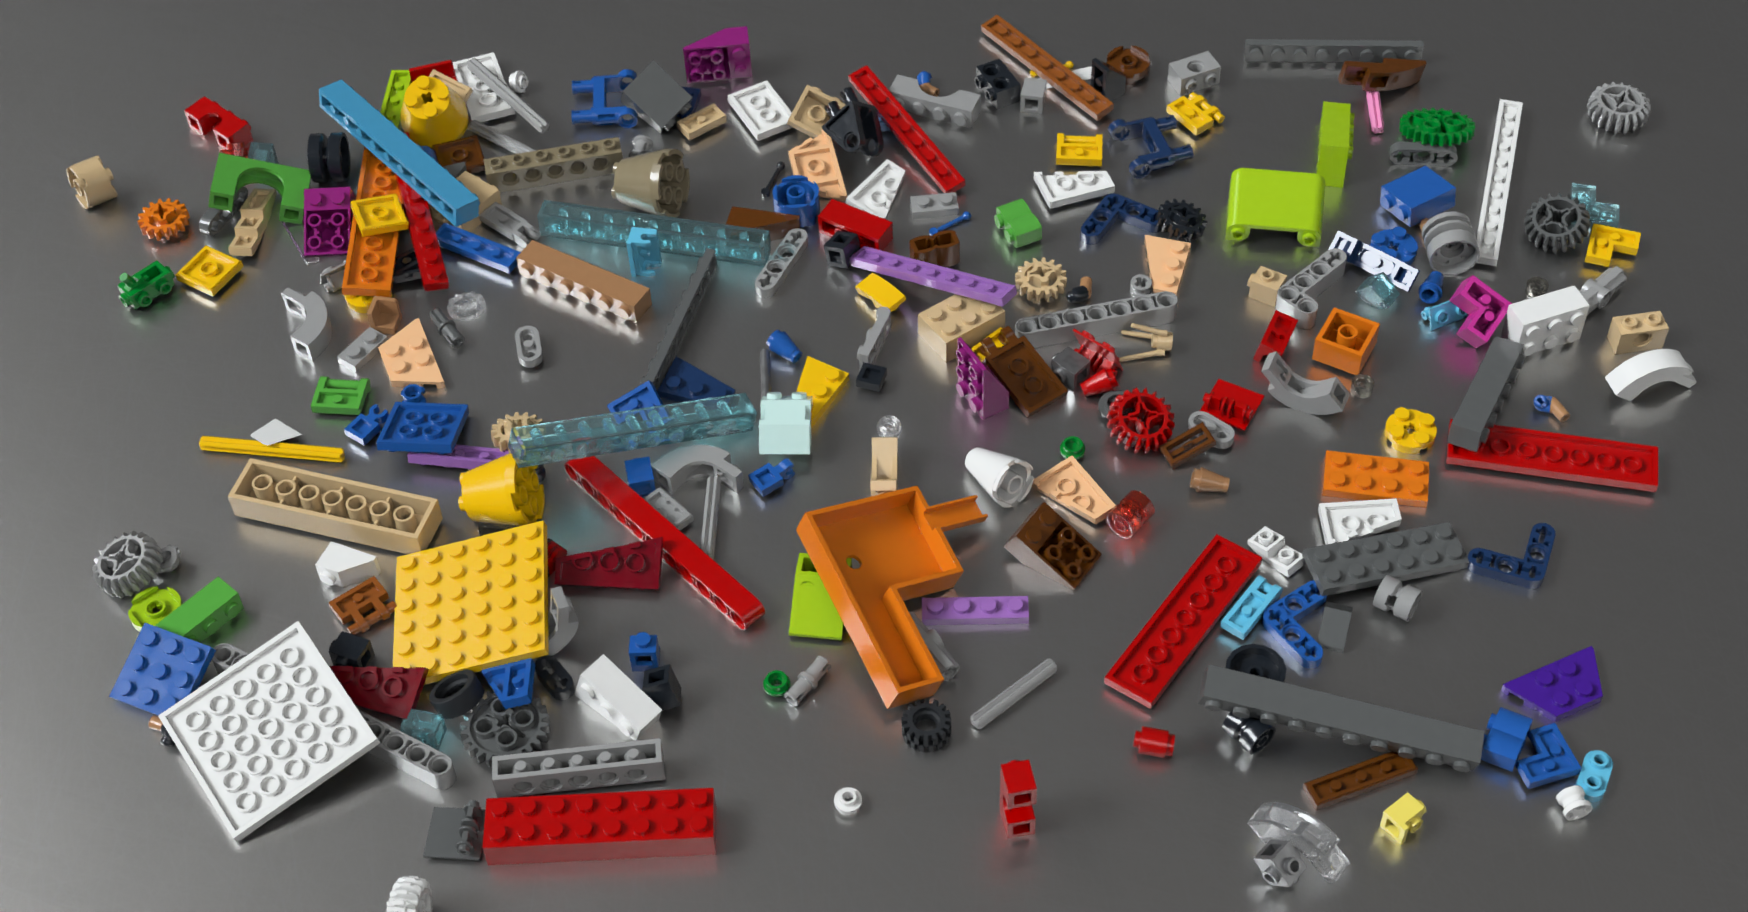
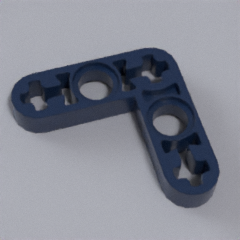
M1108 194L1081 226L1080 238L1085 244H1097L1117 219L1151 233L1161 232L1162 227L1156 225L1158 220L1155 219L1158 210L1119 194ZM1130 211H1137V212H1139L1140 214H1139V215H1130L1128 212H1130ZM1098 217H1106V218H1108V220H1107V221H1099V220H1097V218H1098Z
M1546 523L1534 525L1530 533L1524 559L1483 548H1474L1468 554V570L1480 576L1528 589H1537L1543 583L1556 532L1551 525ZM1540 534L1545 535L1543 544L1538 543ZM1539 552L1544 558L1540 560L1534 559L1530 553ZM1480 559L1482 560V562L1477 563L1476 560ZM1508 565L1513 571L1503 572L1498 566ZM1529 574H1534V578L1529 577Z

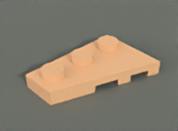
M1073 456L1068 457L1035 478L1032 484L1033 489L1095 525L1117 512L1113 501Z

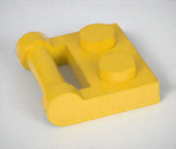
M1057 133L1056 165L1102 166L1103 134H1096V136H1067L1064 133Z

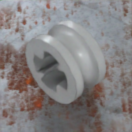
M1143 274L1135 275L1130 281V293L1134 297L1150 294L1152 280Z

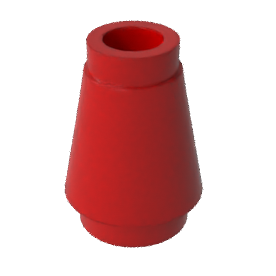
M1103 368L1083 383H1080L1085 397L1114 391L1113 388L1119 386L1111 368L1106 370Z

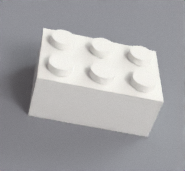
M1575 285L1510 304L1501 338L1524 344L1522 354L1526 356L1541 350L1552 349L1564 343L1574 342L1581 337L1590 305Z

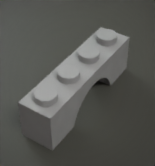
M898 74L889 88L890 93L911 114L972 128L981 112L980 94L958 90L949 96H932L921 90L918 79Z

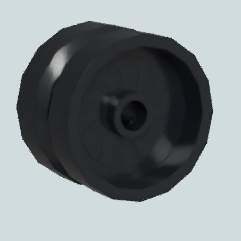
M343 132L331 133L329 138L324 133L310 134L307 144L309 173L313 183H327L330 177L334 182H348L351 159L346 134Z
M1249 644L1240 646L1232 651L1226 660L1225 668L1285 683L1286 666L1283 658L1275 650L1265 645Z

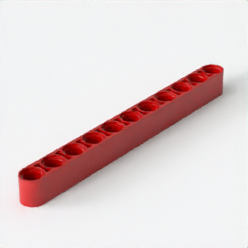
M585 449L564 464L565 470L572 480L641 541L663 537L662 560L740 629L745 630L765 615L762 603L591 452Z

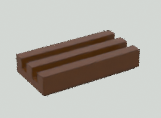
M1202 422L1161 445L1159 449L1173 470L1217 444ZM1201 432L1204 433L1203 435H1201V436L1195 438L1194 440H1192V441L1190 440V441L1186 442L1185 444H1183V446H1181L1180 448L1174 450L1173 452H1171V453L1168 452L1169 450H1171V449L1175 448L1176 446L1182 444L1183 442H1185V441L1191 439L1192 437L1198 435L1199 433H1201Z

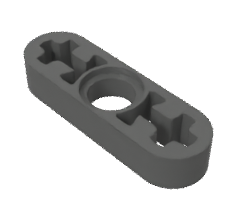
M1396 142L1389 148L1391 162L1398 165L1451 166L1457 161V149L1454 145L1444 144L1441 147L1439 144L1431 146L1430 143L1422 145V142ZM1422 151L1429 152V154L1424 157L1417 155L1419 152Z
M243 186L237 191L232 212L209 208L200 219L199 230L207 235L215 236L242 207L248 198V189Z

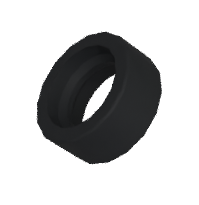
M465 669L450 674L437 683L430 692L429 700L441 718L454 719L474 708L482 699L485 690L475 673Z

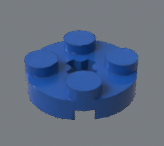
M1403 227L1382 230L1371 237L1370 246L1408 265H1412L1417 256L1418 244ZM1391 247L1397 248L1398 251H1395L1394 249H1389V248H1391Z

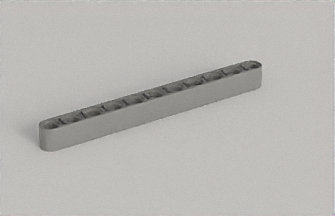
M221 643L214 647L216 652L212 661L219 675L246 657L248 653L231 644ZM360 711L380 741V744L367 753L436 789L446 790L455 784L457 776L452 760L448 755Z

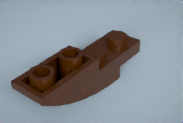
M1384 58L1382 63L1344 61L1338 80L1340 84L1361 85L1363 91L1395 90L1419 82L1427 63L1426 60Z

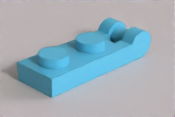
M1260 575L1257 576L1222 619L1220 627L1244 640L1262 618L1264 610L1279 599L1283 588L1277 584L1271 585L1267 582L1266 578Z

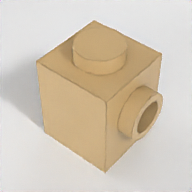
M1260 266L1256 274L1252 273L1247 283V286L1250 287L1249 298L1276 307L1278 289L1286 283L1287 275Z

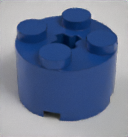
M792 175L783 178L782 183L774 186L772 192L774 212L799 215L801 227H811L816 224L820 214L819 188L815 182L813 184L805 176Z

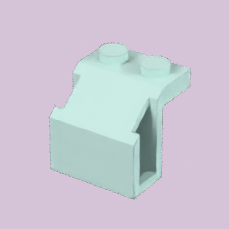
M768 392L767 396L762 397L760 405L759 454H810L812 450L811 409L813 407V396H807L806 392H793L792 396H782L781 392Z

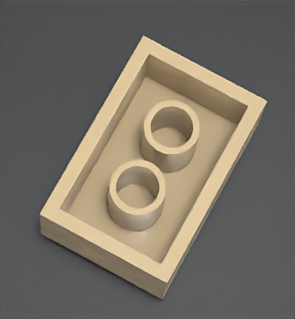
M956 294L918 314V334L946 363L957 357V338L961 337L972 348L998 328H1005V310L1001 306Z

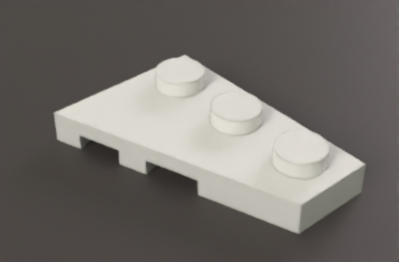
M1063 171L1055 172V175H1042V172H1034V180L1050 209L1115 193V185L1107 171H1079L1076 175H1064Z

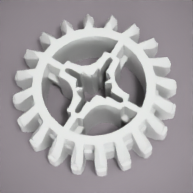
M403 876L399 878L390 892L386 912H432L433 898L429 881L419 878V876Z

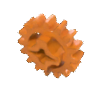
M168 198L166 202H162L161 199H158V203L155 204L150 202L149 208H142L143 213L138 214L139 220H137L143 235H148L149 239L156 236L157 241H160L162 237L169 240L172 235L177 237L178 231L184 232V226L190 224L188 220L190 215L184 203L180 204L178 199L172 202Z

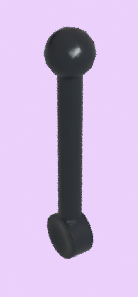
M784 162L777 163V169L768 185L761 190L762 197L770 196V189L780 171L785 169Z

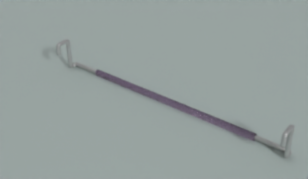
M281 221L285 229L287 230L288 234L290 235L292 241L294 242L295 246L297 247L299 253L301 254L302 258L305 260L306 264L309 265V263L319 262V257H315V259H318V261H311L307 263L303 253L301 252L299 246L297 245L292 234L287 228L285 222Z

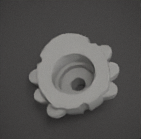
M168 545L161 549L163 553L161 556L164 561L160 564L162 570L158 571V573L174 571L180 564L181 550H178L177 546L172 547Z

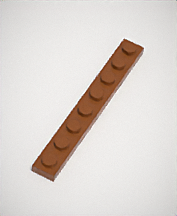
M995 15L981 25V32L1042 79L1047 80V83L1096 121L1114 110L1113 102L999 15Z

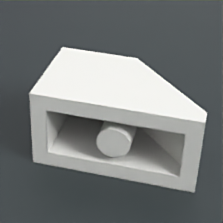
M332 541L315 564L322 582L342 588L368 580L373 576L377 577L381 573L376 556Z

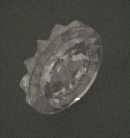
M465 290L463 294L455 293L454 298L448 299V313L453 319L458 321L474 320L482 315L486 308L482 294H476L474 290L470 293H467ZM465 302L469 303L467 306L468 309H465L464 307Z

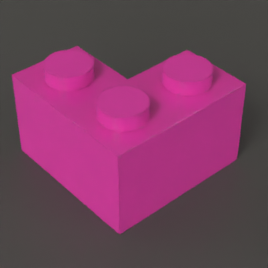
M1474 275L1461 282L1449 300L1469 315L1456 335L1474 348L1480 347L1488 342L1506 315L1508 306L1512 303Z

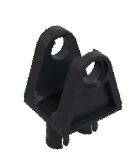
M847 87L840 92V97H842L845 103L842 109H840L837 101H831L828 103V106L825 105L824 109L830 119L822 126V129L845 151L856 153L860 150L864 155L877 157L884 148L877 109L873 105L859 102L853 88ZM873 139L875 149L871 152L868 149V143Z

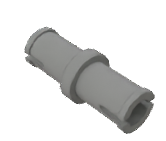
M818 655L809 668L797 676L798 680L784 694V697L787 698L786 700L791 705L798 706L806 694L818 686L817 682L831 668V664H828L829 661Z

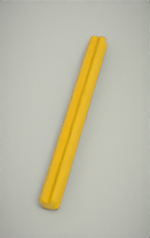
M201 436L199 441L200 449L205 451L338 463L343 462L345 457L344 449L338 447L282 442L267 446L257 440Z

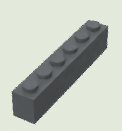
M1498 336L1494 337L1451 423L1447 443L1475 452L1478 451L1481 443L1486 444L1490 433L1488 428L1494 427L1498 415L1496 412L1501 413L1505 401L1503 398H1508L1512 384H1515L1518 369L1523 367L1526 355L1522 354L1524 344Z

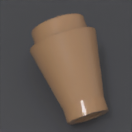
M1203 467L1200 469L1194 468L1190 488L1196 489V492L1227 493L1230 478L1221 476Z

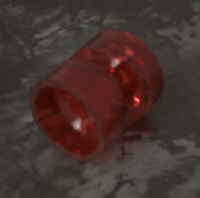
M1132 490L1120 501V504H1117L1106 515L1107 524L1121 538L1130 539L1154 515V505L1146 495Z

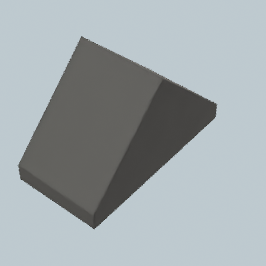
M1326 601L1317 641L1322 648L1344 652L1353 607Z

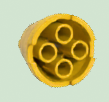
M419 76L406 89L400 121L403 131L409 133L410 139L416 145L428 146L434 150L433 145L462 138L468 126V111L464 100L456 91L441 80L427 76Z
M527 450L513 451L461 473L462 496L458 499L460 510L466 511L468 517L474 522L513 527L535 523L537 519H542L545 505L544 485L539 484L535 471L538 468V463L534 456Z

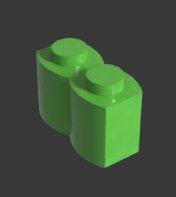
M1022 198L996 207L994 220L996 226L1004 231L1008 243H1012L1014 247L1018 248L1042 239V226Z

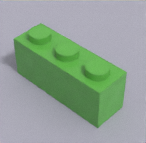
M217 577L155 626L201 643L231 618L236 617L244 609L238 592L220 577Z

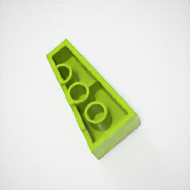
M1323 101L1316 172L1324 177L1325 186L1343 188L1347 159L1352 160L1354 113L1350 112L1351 104Z

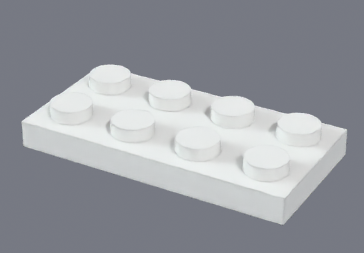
M494 52L472 57L480 61L505 83ZM472 58L452 62L457 81L473 90L466 102L471 121L477 120L482 123L516 114L510 105L468 69L467 61Z

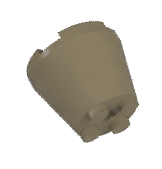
M662 149L615 162L613 165L614 186L611 191L613 199H618L621 204L661 218L675 219L679 217L682 203H687L690 188L689 168H684L682 161L684 154L678 149Z

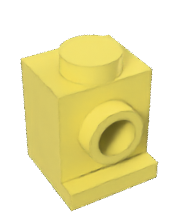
M1407 792L1383 812L1380 827L1402 845L1406 840L1407 833H1414L1422 825V815L1427 812V809L1422 801L1415 799Z

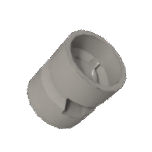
M1386 575L1375 594L1373 606L1385 612L1392 610L1395 617L1409 622L1419 605L1423 591L1409 584L1404 587L1401 580Z

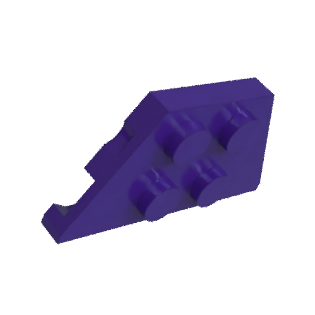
M1592 646L1504 683L1501 691L1507 696L1512 693L1524 700L1523 705L1532 710L1539 711L1544 717L1553 722L1598 704L1602 700L1603 693L1594 648Z

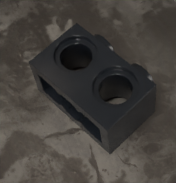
M1000 58L976 66V76L974 78L976 87L983 91L987 101L991 102L996 109L1020 102L1021 84Z

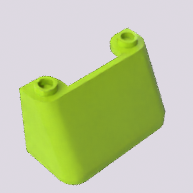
M1238 168L1234 170L1230 179L1225 240L1242 241L1249 237L1251 228L1298 232L1297 239L1300 244L1308 247H1320L1325 196L1324 177L1316 173L1253 168Z

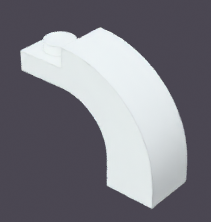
M1657 349L1641 353L1623 362L1605 377L1615 395L1630 402L1646 388L1659 382L1673 381L1687 388H1691L1697 382L1692 375V367L1685 362L1679 351L1673 349Z

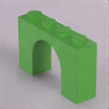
M219 153L210 189L208 207L232 212L236 193L241 187L253 183L265 184L277 190L282 197L279 221L302 225L304 218V189L310 188L311 176L307 169Z

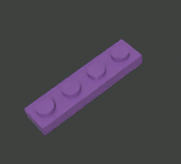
M455 445L452 453L408 452L407 457L408 463L471 470L509 454V451L501 452L498 448Z
M1028 596L922 598V623L925 626L1029 624Z

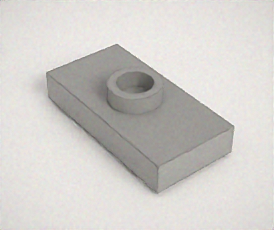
M661 487L643 498L680 531L694 521L693 515Z

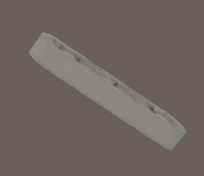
M794 228L790 230L755 280V290L758 296L769 298L778 291L808 246V234L804 229ZM787 252L793 254L791 257L787 258L781 256L783 253ZM774 268L782 269L779 273L771 272Z

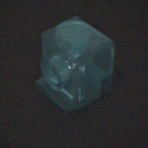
M411 709L407 719L405 718L402 721L400 731L439 750L447 728L442 714Z

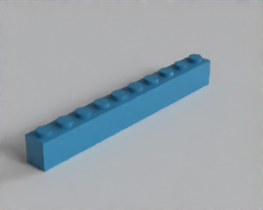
M341 79L319 88L320 107L455 227L479 216L480 202L477 195L469 191L461 181L454 178L447 169L438 164L418 144L416 145L392 121L385 118L378 109H375L365 98H362L355 92L351 86H348Z

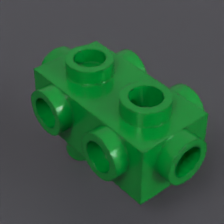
M157 260L132 276L124 272L119 277L122 282L117 285L121 293L119 299L125 307L131 305L135 310L141 306L147 307L151 304L153 298L160 294L166 295L175 285L173 281L175 275L168 266L164 267Z

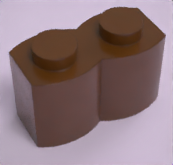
M953 230L941 231L933 236H918L909 241L910 258L943 267H951L960 262V242L956 232Z

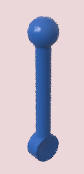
M965 211L962 216L938 228H930L929 235L933 236L963 220H969L971 213Z

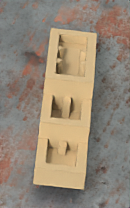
M254 188L240 208L241 219L234 228L235 238L228 247L230 255L253 256L264 235L277 194L275 189Z

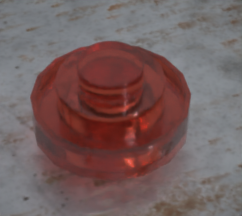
M244 142L226 144V150H219V153L244 158L254 155L253 147L245 148Z

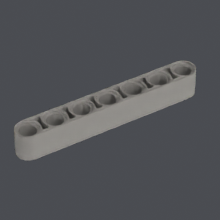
M1164 291L1024 317L1016 321L1015 335L1017 338L1025 336L1034 348H1041L1078 341L1072 331L1073 329L1081 333L1084 330L1094 337L1120 333L1122 330H1136L1131 327L1132 323L1148 327L1168 324L1176 318L1178 299L1174 293Z

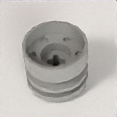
M1455 211L1444 212L1435 215L1423 226L1421 235L1432 270L1439 271L1446 276L1457 275L1472 268L1479 260V247L1470 219L1465 214Z

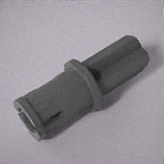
M440 308L430 311L429 316L438 327V333L444 336L453 348L461 347L464 344L462 341H465V338L455 327V322L449 320Z

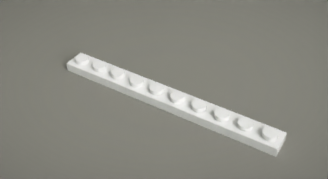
M1500 99L1476 236L1480 251L1479 260L1477 261L1479 264L1497 265L1522 112V102Z

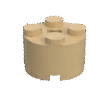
M98 155L73 164L66 169L71 188L75 187L78 193L75 196L85 209L117 197V192L111 184V181L114 180L113 174L108 167H103V163Z

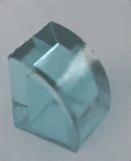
M251 142L248 158L279 164L273 144Z
M1385 272L1368 277L1355 291L1365 303L1378 309L1389 308L1400 295Z

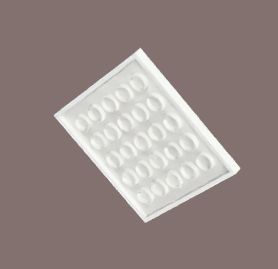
M299 621L158 715L228 831L237 842L380 744V741Z

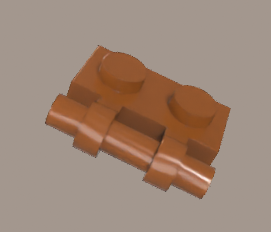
M375 576L328 602L330 609L343 625L352 620L355 622L347 627V631L353 635L359 632L363 634L370 630L369 627L376 622L387 620L397 607L394 601L384 606L382 602L389 599V596ZM370 609H375V611L369 614L368 616H362V614L369 611Z

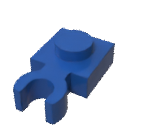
M373 405L369 409L367 416L362 413L359 414L344 429L346 436L365 446L381 431L380 424L386 422L389 416L388 410L385 409L381 414H378L380 412L378 405Z

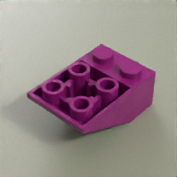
M747 26L725 28L683 47L687 83L752 77Z
M351 187L304 189V256L347 254L353 220L351 201L356 200V194Z
M961 337L957 338L958 349L956 350V356L958 358V366L956 367L958 383H956V388L960 396H964L968 400L974 413L977 412L983 420L1009 409L1008 390L976 352Z

